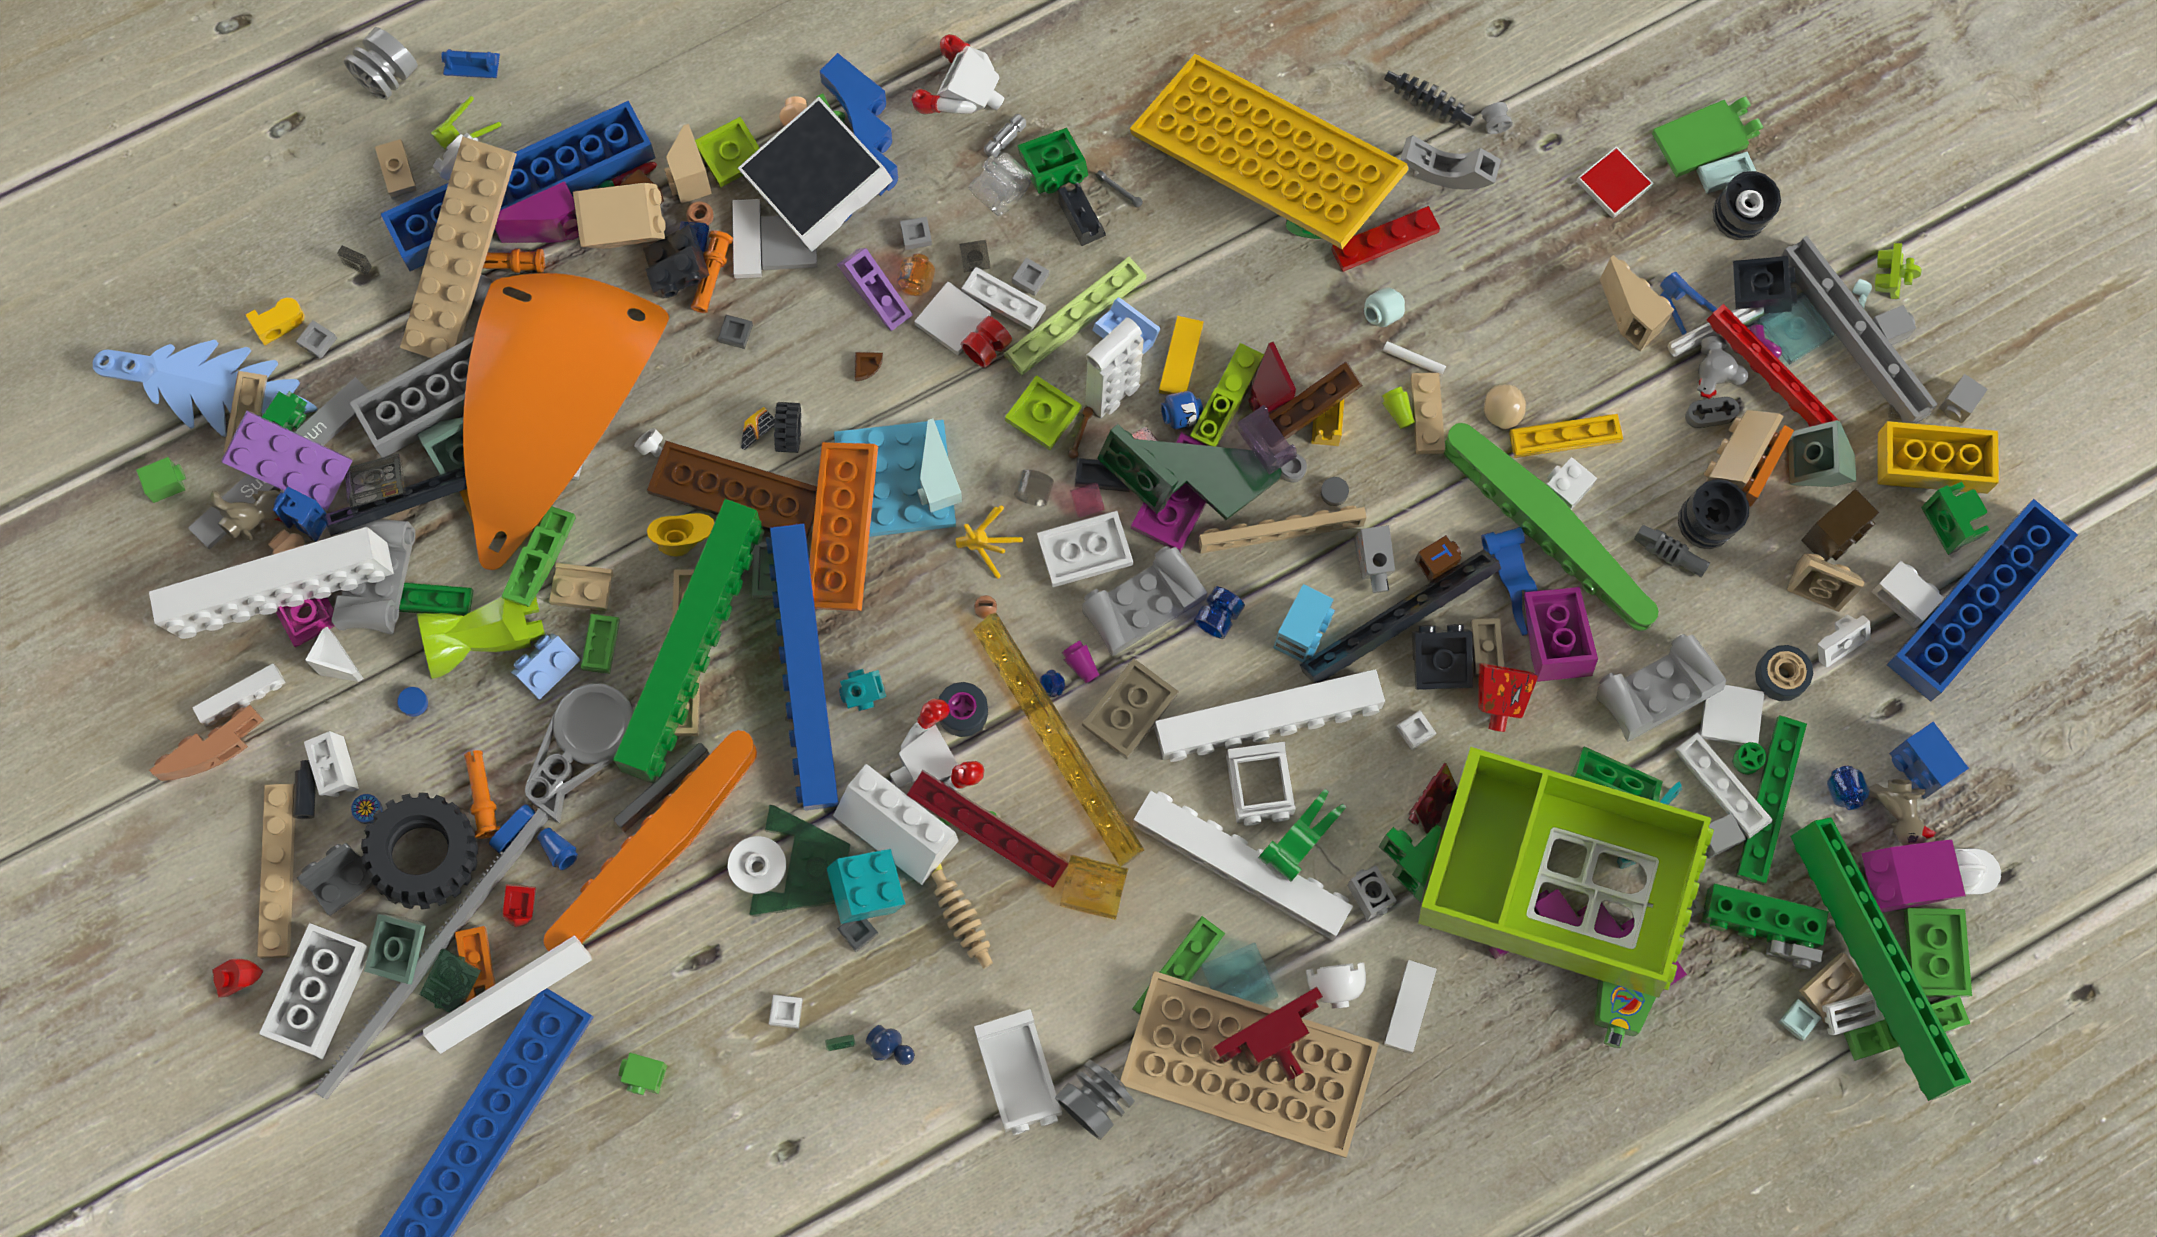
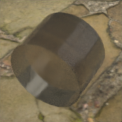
M1022 470L1014 496L1027 504L1046 506L1054 480L1047 474L1039 471Z

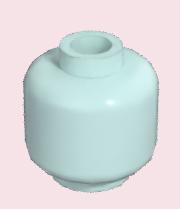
M1390 287L1382 288L1366 299L1364 307L1366 319L1378 327H1387L1404 315V298L1399 292Z

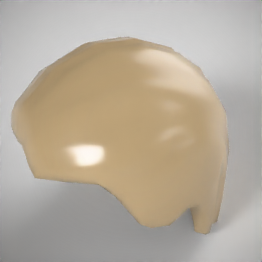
M1509 384L1493 386L1486 394L1484 405L1486 418L1493 425L1501 429H1509L1520 423L1526 411V401L1521 390Z

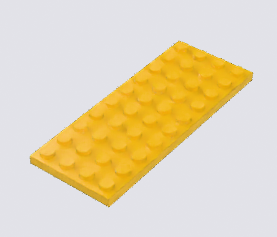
M1197 54L1191 57L1130 127L1131 134L1136 138L1341 249L1344 248L1408 171L1407 163Z

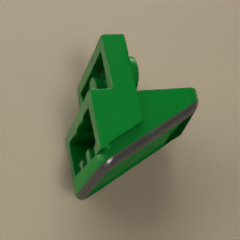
M1436 825L1416 846H1413L1411 844L1413 840L1405 831L1401 829L1398 831L1392 827L1378 847L1397 864L1392 875L1410 893L1414 894V897L1420 903H1423L1443 838L1442 828Z

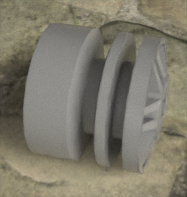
M374 27L363 39V44L367 51L360 47H355L353 50L354 56L348 55L344 59V64L365 89L377 97L387 100L392 95L391 90L396 91L399 87L394 76L401 80H406L418 65L411 53L397 39L385 30Z

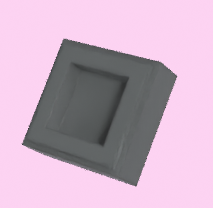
M726 314L718 337L719 343L745 349L753 327L752 321Z
M868 919L844 923L837 928L855 952L878 935L877 930Z

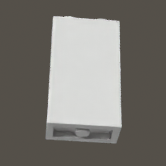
M1031 1009L974 1026L1005 1133L1012 1131L1013 1135L1029 1131V1125L1040 1122L1041 1126H1046L1057 1122V1116L1062 1115V1109L1055 1099L1056 1092L1036 1031Z

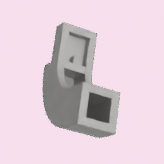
M1414 135L1406 138L1400 159L1416 170L1414 176L1421 180L1446 188L1464 190L1479 189L1494 184L1501 159L1482 148L1464 154L1448 153L1434 148Z

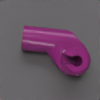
M1753 325L1750 327V331L1779 358L1782 350L1780 346L1765 338L1764 326Z

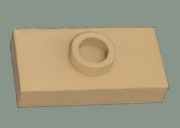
M399 139L375 146L390 197L416 191L417 188L402 140Z

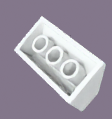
M867 764L847 786L833 815L834 818L875 850L891 849L895 865L920 885L924 884L958 842L956 833Z

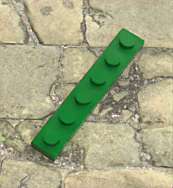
M1781 715L1776 719L1755 799L1772 818V822L1748 839L1746 836L1735 877L1760 885H1765L1767 882L1807 723Z

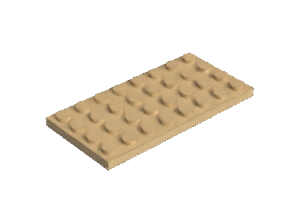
M1154 971L1120 1081L1126 1088L1347 1158L1379 1043L1301 1018L1310 1033L1302 1040L1293 1044L1291 1051L1302 1070H1304V1073L1289 1082L1275 1058H1269L1252 1068L1242 1051L1238 1056L1226 1063L1223 1062L1222 1058L1215 1062L1209 1052L1215 1045L1276 1010Z

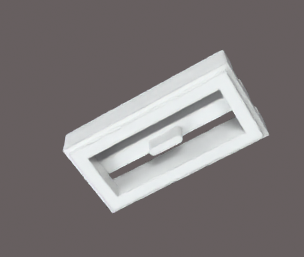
M1871 992L1822 1006L1823 1012L1827 1014V1017L1824 1018L1825 1022L1829 1024V1028H1827L1829 1035H1837L1884 1020V1016L1879 1011ZM1873 1000L1872 1004L1837 1014L1834 1013V1011ZM1875 1010V1015L1837 1026L1836 1021Z

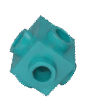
M859 669L847 673L848 679L840 681L839 694L844 704L847 703L848 709L857 706L858 711L875 707L873 701L887 697L879 670L864 673V669Z

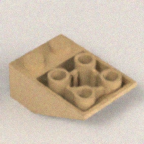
M1613 255L1608 261L1600 282L1620 334L1641 352L1662 332L1674 309L1665 297L1659 296L1651 289L1645 279L1636 276L1625 261L1618 260Z

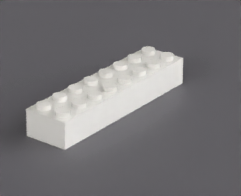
M364 527L149 591L155 624L179 638L186 639L196 636L197 632L203 630L213 631L221 629L224 624L230 622L241 623L248 621L251 616L257 614L268 615L275 613L279 606L295 607L302 605L304 600L322 599L329 597L331 592L356 589L358 584L380 582L385 579V576L392 575L394 572L388 543L368 527Z

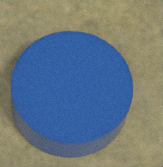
M408 687L398 696V706L407 716H419L428 707V698L420 688Z

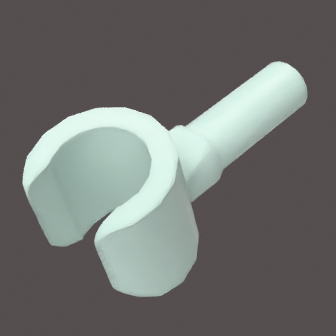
M1859 279L1852 293L1860 296L1858 302L1865 308L1866 298L1872 289V285L1867 281Z

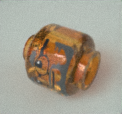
M913 254V256L906 257L901 262L897 283L904 293L911 296H921L932 287L935 266L928 261L927 256L922 254Z

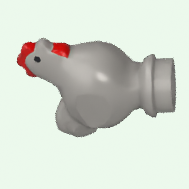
M1714 335L1701 341V352L1707 355L1698 369L1700 380L1697 391L1701 393V397L1711 399L1712 396H1715L1717 394L1715 390L1716 384L1729 382L1734 385H1742L1748 379L1747 370L1743 366H1739L1730 354L1723 351L1726 348V343L1723 341L1722 336Z

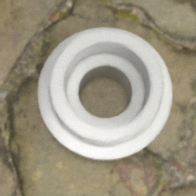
M1753 190L1743 191L1736 199L1738 212L1745 217L1758 215L1763 209L1762 196ZM1745 201L1750 202L1753 208L1747 207Z

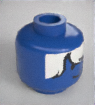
M1190 391L1169 394L1165 398V402L1161 403L1163 421L1173 429L1195 426L1199 420V415L1203 412L1201 399H1196Z

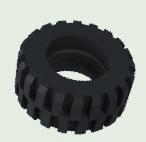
M419 792L417 798H412L410 793L401 795L403 801L395 803L392 799L385 803L387 809L383 812L378 809L373 815L375 820L373 824L367 823L364 830L366 838L362 839L361 842L363 865L376 890L381 895L384 894L388 901L395 905L399 902L402 903L404 908L413 909L414 905L420 906L421 910L430 909V904L436 902L438 906L447 903V897L452 895L456 898L461 893L460 888L463 884L468 886L472 879L471 872L476 870L478 845L473 828L465 813L462 814L459 807L453 802L447 803L445 797L436 795L434 798H430L428 793ZM417 828H431L441 832L447 840L448 853L444 861L436 869L421 875H411L400 871L396 867L392 852L395 844L404 834Z

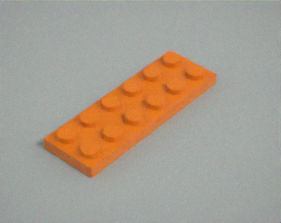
M822 442L809 562L815 609L862 611L878 446L876 444Z

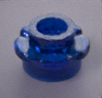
M1048 670L1046 674L1040 677V690L1046 696L1056 697L1062 695L1065 687L1064 677L1059 672L1056 673L1055 670Z

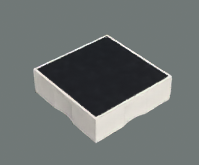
M820 97L813 101L738 167L750 184L776 210L811 252L840 228L853 212L865 206L893 181L884 166Z

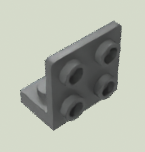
M347 843L343 845L338 844L330 848L326 852V857L319 862H312L305 866L301 871L302 874L297 877L299 883L313 893L329 916L336 913L374 885L366 872L362 857Z

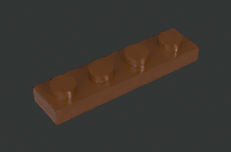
M1344 362L1256 424V427L1268 446L1273 449L1363 385L1349 363Z

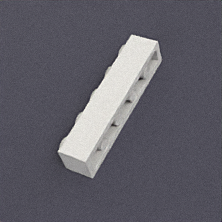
M271 664L192 708L200 723L205 727L212 726L222 717H228L235 710L247 707L251 701L263 698L266 693L272 690H278L286 682L279 669L274 664Z

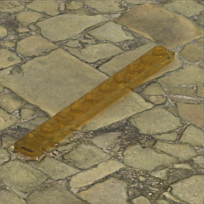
M997 613L989 614L973 629L974 633L1120 867L1127 865L1144 851L1143 846Z

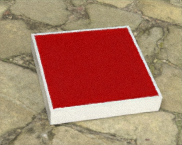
M1617 146L1579 176L1576 181L1613 219L1653 185V182Z

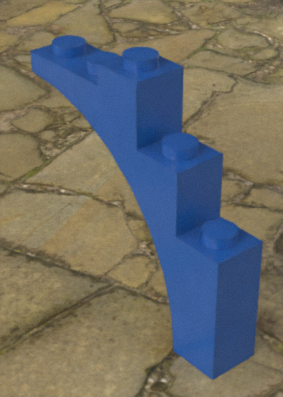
M837 53L820 70L821 83L836 97L846 112L854 135L884 166L893 179L890 184L878 193L881 196L886 190L890 191L898 182L897 165L882 154L892 144L891 128L876 117L886 107L885 90Z

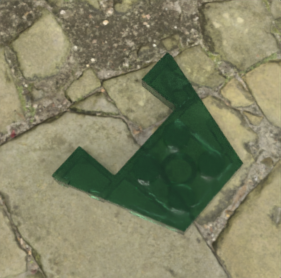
M769 805L765 831L794 836L784 893L768 891L753 894L749 915L751 917H758L763 914L782 913L798 908L805 909L835 904L827 868L836 859L849 857L851 845L775 805Z

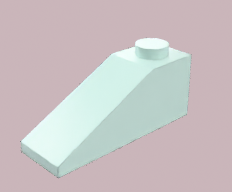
M934 419L928 420L920 476L921 489L917 490L922 505L927 504L930 513L962 502L961 490Z

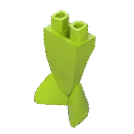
M500 597L465 616L448 613L417 614L431 678H438L452 671L464 660L470 651L502 652L531 647V641L538 640L545 635L542 620L526 623L524 616L539 612L537 598L535 597L531 605L527 607Z

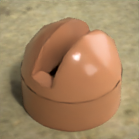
M984 595L976 600L974 607L978 617L990 619L996 614L997 603L994 598ZM979 603L993 604V607L979 606Z

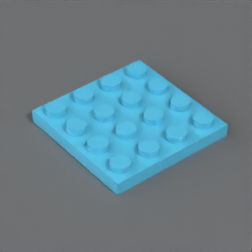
M935 420L934 422L948 456L944 420ZM928 421L834 432L835 443H866L878 446L869 537L956 527L954 505L930 513L928 505H922L917 490L921 489L920 476Z

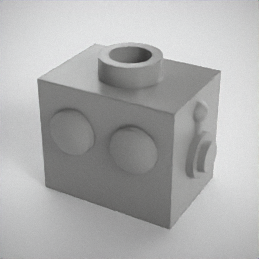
M1377 866L1368 870L1362 869L1358 871L1356 876L1351 878L1347 885L1367 921L1375 916L1385 915L1388 913L1387 910L1392 908L1397 901Z

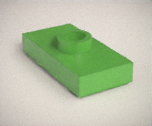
M590 615L581 663L583 671L611 673L620 623L619 617Z

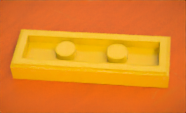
M1177 315L1159 393L1169 395L1188 390L1204 321Z

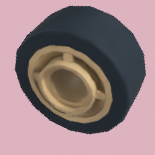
M1778 645L1768 650L1757 663L1755 670L1756 683L1760 690L1769 698L1777 701H1791L1799 697L1811 684L1814 674L1812 663L1807 654L1799 648L1790 645ZM1779 668L1787 670L1789 678L1782 677L1779 673Z

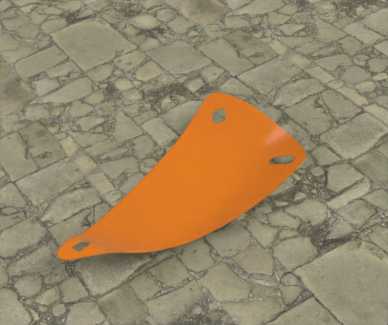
M539 273L517 275L497 279L490 285L473 340L467 373L463 418L466 484L479 562L483 568L496 570L507 562L557 500L602 437L640 376L669 321L668 313L661 306L618 287L568 274ZM505 287L515 288L530 294L532 299L529 302L520 301L505 295L503 289ZM631 308L639 309L645 314V319L643 321H635L628 316L627 311ZM499 531H503L506 533L507 539L500 551L496 552L489 549L488 547Z

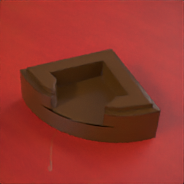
M855 352V381H863L872 377L882 365L883 353Z

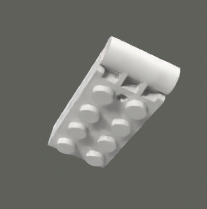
M1128 317L1086 354L1085 404L1091 407L1093 412L1100 418L1106 413L1112 414L1119 407V401L1126 395L1131 396L1140 386L1144 339L1140 336L1142 331L1139 326Z

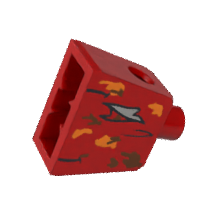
M1485 663L1479 664L1478 708L1482 712L1491 714L1488 729L1505 732L1508 717L1522 719L1538 675L1531 671Z

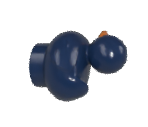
M877 1025L866 1038V1044L870 1046L871 1055L874 1060L883 1061L893 1055L900 1065H909L914 1060V1050L908 1045H902V1036L895 1029H885L882 1025Z

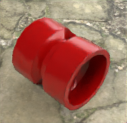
M986 316L977 325V332H971L960 344L966 355L983 368H986L996 358V351L1002 352L1012 342V337L1007 329L991 316Z

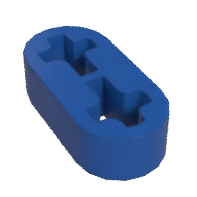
M527 804L523 805L494 834L489 845L500 855V852L504 853L536 811Z

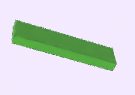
M1201 916L1159 973L1190 982L1223 938L1225 932ZM1148 988L1132 1008L1139 1015L1141 1014Z

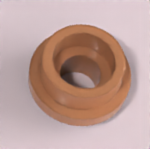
M699 201L691 204L686 212V217L691 226L705 228L713 221L714 213L710 205ZM700 213L705 214V217L701 219L696 218Z

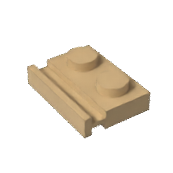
M556 563V571L549 599L551 605L607 611L611 578L613 577L612 569Z
M1839 953L1799 991L1814 1011L1822 1017L1821 1020L1826 1023L1824 1017H1827V1014L1823 1012V1005L1861 995L1869 987L1865 984L1862 974L1845 953ZM1846 1008L1840 1009V1010H1837V1011H1834V1013H1835V1014L1841 1013V1012H1843Z

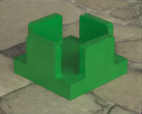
M1963 482L1938 489L1921 507L1948 555L1982 538L1990 531L1987 525L1977 530L1972 528L1970 522L1987 514V509L1975 489L1955 496L1965 487Z

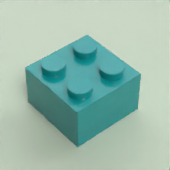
M891 849L839 858L827 868L841 924L893 914L906 905Z

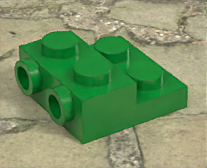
M1067 127L1017 145L1019 154L1028 169L1029 177L1038 194L1043 192L1054 193L1060 186L1068 183L1074 185L1077 182L1081 183L1088 176L1086 160Z
M279 391L262 418L291 431L294 427L298 429L306 418L304 412L307 402L290 391L287 395Z

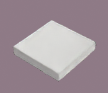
M947 282L914 322L915 326L956 355H959L963 350L960 345L961 342L971 332H977V325L986 316H991V311L950 282Z
M1725 685L1724 690L1704 700L1700 736L1703 739L1741 746L1748 742L1758 744L1764 692Z

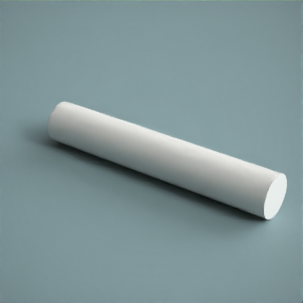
M1388 341L1383 349V352L1433 373H1439L1440 376L1443 375L1446 368L1443 364Z

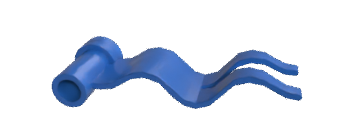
M1521 527L1497 534L1494 532L1481 535L1483 549L1499 560L1501 570L1498 573L1510 594L1515 622L1522 636L1527 635L1528 632L1522 611V590L1525 592L1538 590L1524 562L1520 544L1525 543L1523 530Z

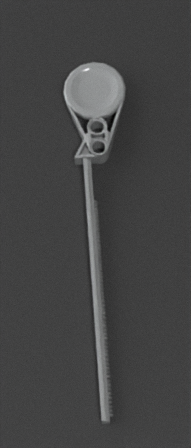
M587 684L573 689L560 701L552 716L525 786L526 796L539 809L504 853L500 852L502 856H496L498 861L493 860L495 865H490L491 870L486 869L488 873L483 874V879L479 878L481 882H476L477 887H473V892L469 891L471 895H465L467 900H462L464 904H459L460 909L455 908L457 913H452L453 918L448 917L450 921L445 922V927L441 926L443 930H438L439 935H434L436 939H431L432 944H427L429 948H424L425 953H421V958L418 957L419 961L416 965L412 984L401 982L396 984V989L392 988L393 993L388 992L390 997H385L386 1002L381 1001L383 1006H378L379 1011L374 1010L376 1015H371L372 1020L367 1019L369 1024H364L365 1029L360 1028L362 1033H357L358 1038L353 1037L355 1041L350 1042L351 1047L346 1046L347 1052L343 1051L344 1055H339L340 1060H335L337 1064H332L333 1069H328L330 1073H324L326 1078H321L323 1082H318L319 1087L315 1091L322 1098L328 1099L454 940L456 937L455 932L461 931L548 819L551 817L560 824L565 794L614 761L615 754L634 712L631 703L619 690L606 684ZM554 733L557 745L564 753L563 755L553 754L546 758ZM573 760L582 764H595L572 778L574 770L571 762ZM565 764L563 773L552 775V769L555 765ZM538 787H547V792L543 797L534 798V792Z

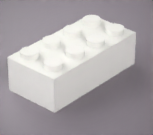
M309 923L259 1034L272 1041L323 1060L366 964L370 948L364 943Z

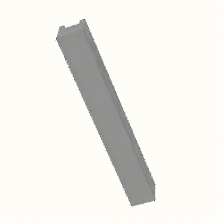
M1805 236L1797 244L1787 247L1781 256H1788L1789 267L1795 266L1797 285L1903 423L1917 424L1930 416L1932 410L1937 406L1936 401L1809 237Z

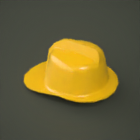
M702 513L660 517L649 524L647 535L653 543L658 545L660 552L668 556H683L693 549L698 542L709 537L714 526V520L709 515Z

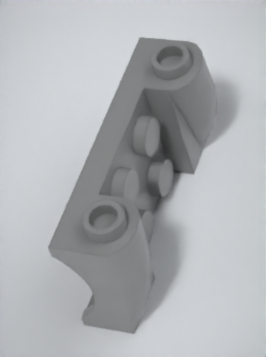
M379 519L353 528L352 531L368 527L388 543L394 574L385 576V579L380 582L358 584L356 589L343 591L342 596L337 595L331 622L338 630L367 628L387 634H394L395 624L399 617V606L412 545L415 541V529L408 521Z
M1169 546L1160 549L1155 554L1156 559L1151 567L1107 593L1106 590L1099 592L1098 589H1095L1084 597L1085 602L1082 605V612L1096 628L1112 657L1206 600L1207 591L1177 547L1170 549Z
M1682 634L1672 641V647L1668 655L1626 678L1622 674L1614 675V673H1610L1600 680L1599 683L1601 685L1598 687L1596 698L1613 714L1627 742L1724 690L1725 677L1694 635L1686 636Z

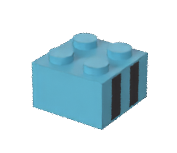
M1303 584L1278 631L1273 648L1302 663L1307 655L1313 657L1323 635L1319 632H1326L1335 612L1331 608L1334 599Z

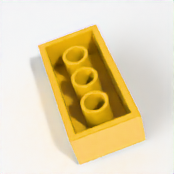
M1887 421L1878 432V485L1938 490L1947 485L1950 487L1963 482L1965 487L1960 492L1975 489L1977 493L1988 494L1999 483L1998 431Z

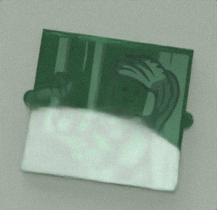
M442 948L419 995L434 1003L435 1008H442L450 1013L465 1004L481 970L466 962L465 957H458Z

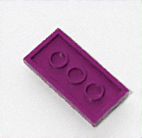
M1183 433L1180 434L1176 442L1208 446ZM1185 483L1170 496L1165 508L1158 514L1143 502L1131 524V529L1164 546H1169L1170 549L1177 547L1181 553L1207 503Z

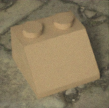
M689 124L683 125L666 156L669 167L664 168L673 196H679L681 204L712 194L707 173Z

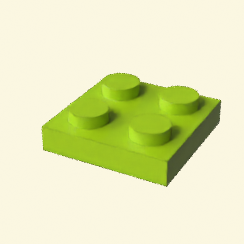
M741 116L695 140L701 157L720 188L744 176L738 167L760 149Z
M1036 375L1005 416V421L1048 450H1051L1081 410L1082 404Z

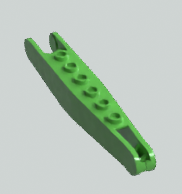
M1465 423L1453 425L1445 440L1444 455L1471 480L1484 496L1491 499L1507 517L1511 518L1521 527L1527 536L1539 544L1547 555L1558 561L1567 574L1577 578L1587 593L1596 595L1634 630L1645 631L1649 629L1658 617L1657 605L1640 589L1565 502L1548 485L1473 427Z

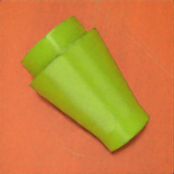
M1397 387L1382 395L1384 400L1383 406L1396 421L1400 430L1415 423L1407 391L1404 392L1402 387Z

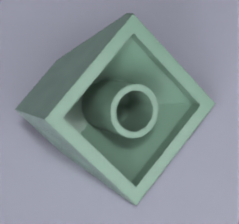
M464 417L440 421L417 434L440 475L465 466L463 448Z
M1836 420L1793 432L1788 441L1789 479L1791 485L1834 487L1856 482L1855 454L1840 421Z
M378 914L364 972L412 984L426 927L424 922L402 916Z

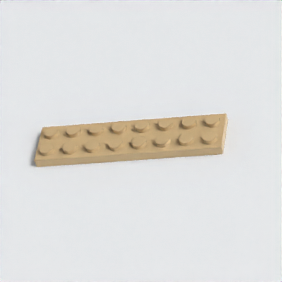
M462 136L400 348L433 358L461 342L515 162L516 153Z

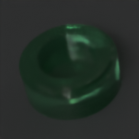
M854 1034L825 1040L828 1052L856 1045Z

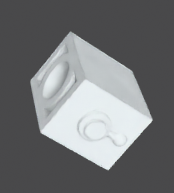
M1571 457L1562 468L1557 465L1547 477L1550 480L1547 485L1572 510L1592 488L1597 477Z

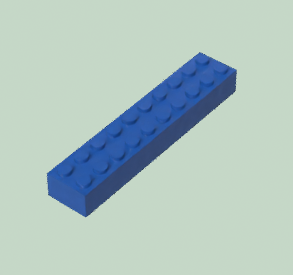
M629 100L514 152L517 155L500 211L564 181L573 197V192L588 190L606 180H610L655 159L652 144ZM448 183L381 213L409 272L425 264Z

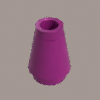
M1079 640L1062 652L1065 657L1063 661L1085 684L1100 675L1087 644L1083 645Z

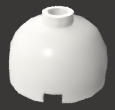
M1363 962L1358 963V969L1353 968V963L1320 967V969H1317V974L1313 973V969L1306 970L1309 989L1312 990L1318 987L1323 996L1319 1001L1331 1003L1332 1009L1349 1007V1001L1358 998L1364 990L1366 984L1365 965Z

